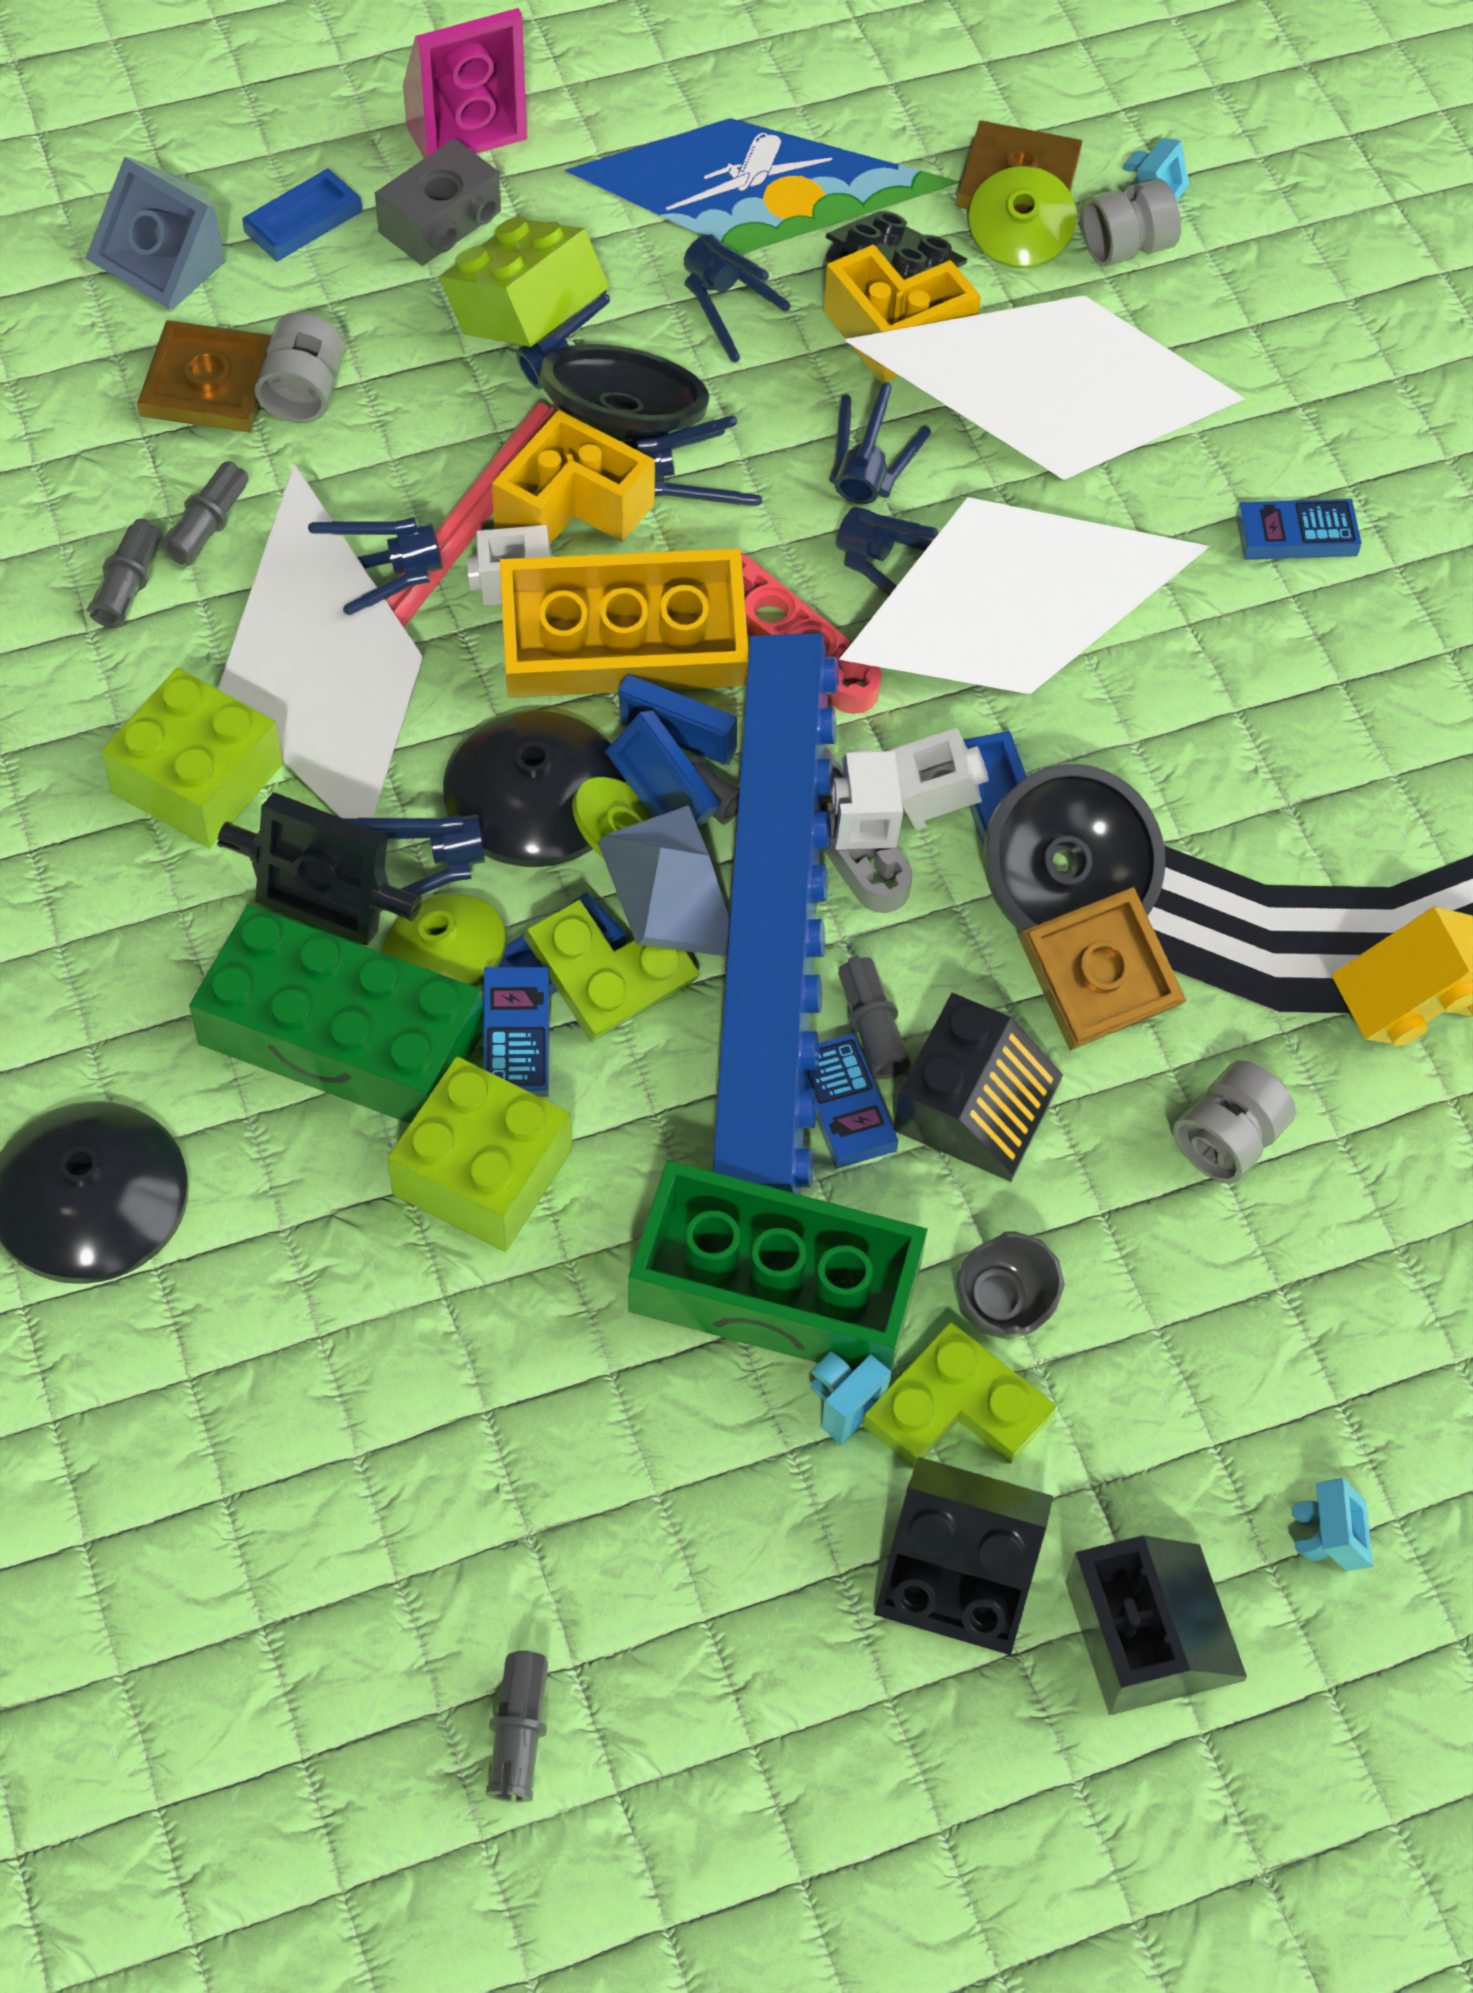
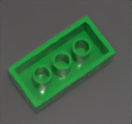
M247 904L189 1004L198 1045L411 1124L456 1056L469 1061L484 1032L482 989Z
M667 1160L628 1275V1312L819 1363L831 1351L844 1360L852 1371L871 1354L892 1373L922 1264L928 1228Z

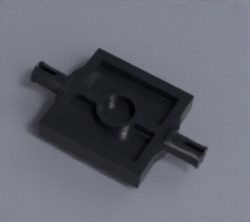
M273 792L261 805L260 830L258 834L234 825L229 821H226L219 831L217 840H219L217 842L218 847H224L250 857L257 878L255 902L366 946L378 933L381 909L406 918L410 922L419 913L422 897L391 886L387 881L385 873L387 835Z

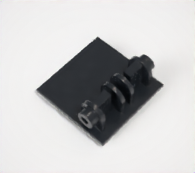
M879 211L830 231L825 237L834 242L827 252L826 262L831 263L874 244L903 280L949 260L957 268L965 265L968 260L952 251L951 244L946 240L933 235H922L907 227V221L903 217L888 211Z

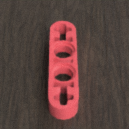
M741 553L744 596H746L747 634L749 636L823 633L824 643L828 649L827 657H837L838 662H840L838 694H828V702L840 711L851 714L863 713L871 709L878 702L882 677L880 667L839 660L852 642L750 557ZM773 606L783 610L786 617L778 622L770 623L759 619L755 612L762 607ZM844 679L852 684L848 687L843 685ZM860 680L865 682L864 687H861L857 682Z

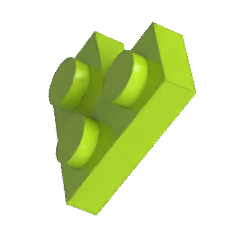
M580 899L530 927L523 936L542 967H549V978L591 1042L693 983L700 975L686 951L637 945L636 941L633 940L614 952Z
M950 1322L864 1414L862 1426L912 1467H915L918 1457L925 1458L959 1421L1008 1462L1012 1463L1054 1417L1057 1405Z

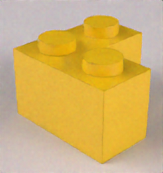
M874 244L827 264L823 312L845 339L979 315L981 295L951 260L903 280ZM852 346L881 383L899 376Z
M558 410L492 482L494 529L547 525L550 545L573 518L576 517L623 542L654 506L655 459Z
M1433 906L1331 974L1365 1040L1402 1046L1423 1036L1429 1029L1426 1023L1443 1012L1473 1016L1472 915Z

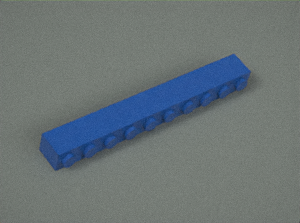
M823 633L750 636L713 1172L799 1195H801V1188H811L813 1181L811 1148H803L804 1128H815L816 1097L814 1089H807L806 1079L807 1070H818L819 1038L817 1031H810L811 1013H821L822 1009L821 976L813 975L814 957H824L825 953L823 919H816L817 903L827 902L828 898L826 865H819L820 849H829L831 843L829 811H822L823 796H832V780L834 778L832 759H825L826 744L836 743V714L834 707L828 708V694H838L839 691L837 657H827Z

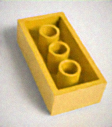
M741 548L500 559L507 698L618 693V689L627 674L668 690L743 687L746 685L749 654Z

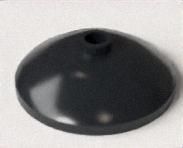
M605 344L572 345L551 352L544 358L541 365V386L557 407L568 415L618 441L653 438L691 427L699 422L707 411L709 392L697 376L668 359L641 350Z
M528 710L499 716L485 722L469 733L458 744L448 760L443 779V795L448 817L478 814L485 856L514 866L545 867L574 860L593 849L580 832L573 815L572 802L577 789L585 781L595 777L613 778L626 783V780L605 752L611 743L594 727L575 717L562 713ZM531 762L541 763L537 766L526 765L527 763Z
M1062 764L1042 769L1021 780L1011 788L1001 799L992 814L986 830L983 852L984 869L991 894L1005 917L1020 932L1132 887L1135 888L1148 916L1159 897L1165 874L1166 858L1162 833L1146 801L1132 786L1118 776L1103 769L1082 764ZM1056 853L1062 854L1068 861L1066 874H1061L1054 868L1053 858Z
M103 1101L80 1102L62 1106L38 1116L21 1128L0 1152V1244L18 1264L28 1271L46 1279L62 1283L89 1284L103 1282L128 1274L141 1267L156 1256L171 1240L186 1210L189 1182L186 1165L179 1146L171 1134L158 1121L135 1108L118 1103ZM85 1164L92 1166L83 1175L71 1174L72 1169Z

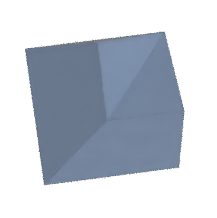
M124 157L85 259L164 307L174 309L225 262L215 208L203 186L133 158Z
M689 805L609 833L598 842L637 945L728 956L730 918L709 854Z

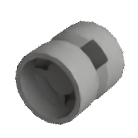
M1161 178L1128 186L1124 193L1120 190H1113L1088 197L1082 205L1081 222L1084 239L1089 253L1101 267L1134 259L1138 254V250L1141 249L1149 255L1173 248L1179 242L1181 218L1178 204L1173 191Z
M299 313L289 314L280 318L273 328L267 347V356L262 362L255 384V396L260 405L270 414L285 421L307 423L321 418L327 409L333 390V380L338 373L344 354V340L340 332L329 322L313 315Z
M1237 1060L1231 1063L1209 1086L1206 1096L1197 1099L1175 1122L1173 1128L1175 1142L1191 1164L1206 1176L1222 1183L1232 1184L1239 1181L1258 1161L1264 1150L1263 1148L1272 1145L1294 1121L1297 1113L1295 1102L1286 1087L1266 1069L1249 1061Z

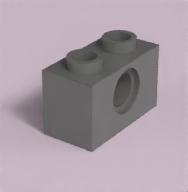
M455 138L374 192L378 233L421 266H424L439 254L449 251L459 240L479 226L489 223L495 215L501 212L499 171Z

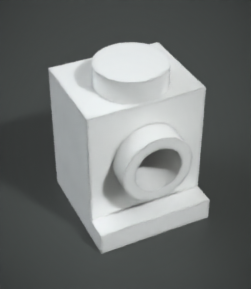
M547 525L477 531L478 555L467 556V569L470 591H481L483 606L502 604L500 559L551 557Z
M957 727L888 750L895 751L902 804L915 830L927 827L926 820L982 802L978 784L989 781L987 770L978 746L967 749Z
M861 749L846 753L842 759V778H833L832 808L834 815H838L834 838L835 849L897 848L903 818V804L895 751L873 752Z

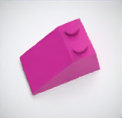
M519 8L415 36L403 82L406 126L423 158H426L454 138L475 154L527 139L523 16Z

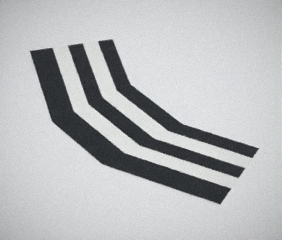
M1164 846L1166 861L1163 885L1148 918L1172 970L1279 1013L1351 1014L1331 974L1433 906L1473 916V855L1391 887L1265 885Z

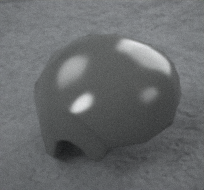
M1007 1231L969 1252L961 1262V1268L957 1272L954 1291L960 1313L978 1332L1010 1340L1034 1332L1051 1318L1057 1310L1065 1283L1059 1259L1042 1240L1016 1231Z

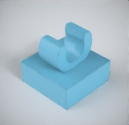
M1162 138L1151 153L1135 151L1123 164L1125 171L1138 173V176L1130 186L1161 178L1173 191L1176 201L1189 186L1181 140Z
M830 1351L812 1369V1374L816 1379L810 1384L812 1391L824 1401L821 1428L842 1445L863 1424L864 1414L888 1390L891 1371L871 1354L852 1371L844 1360Z
M1344 1478L1317 1482L1318 1502L1302 1501L1291 1509L1292 1516L1301 1524L1320 1522V1528L1313 1538L1295 1541V1550L1305 1559L1311 1561L1323 1560L1330 1556L1345 1571L1373 1567L1367 1501Z

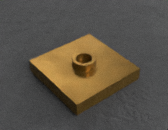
M979 120L958 193L957 207L970 209L975 192L986 179L1004 169L1019 166L1034 167L1047 171L1061 180L1071 192L1083 140ZM1018 204L1014 206V209L1021 214L1031 212L1033 207L1027 204Z
M166 320L137 402L140 417L250 433L260 404L255 396V384L262 362L267 356V347L271 335Z
M1134 887L1024 930L1018 936L1070 1051L1174 1009L1187 1001Z

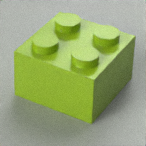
M515 217L502 222L495 229L496 235L481 246L471 247L461 252L455 258L456 264L438 276L464 335L532 347L609 288L585 228L560 225L558 222L530 221L524 217Z
M178 667L101 750L111 792L114 795L209 849L217 841L223 824L226 821L233 823L283 765L276 721Z
M456 1056L387 1157L392 1195L507 1252L572 1152L571 1112Z

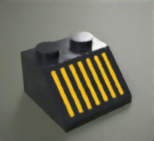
M952 992L899 1092L893 1128L899 1134L1012 1182L1062 1081L1063 1074L1012 1017Z

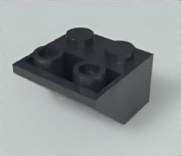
M918 1457L907 1487L874 1615L1011 1656L1047 1528L1053 1495Z
M1142 1535L1075 1552L1065 1584L1109 1716L1246 1680L1247 1675L1200 1544Z

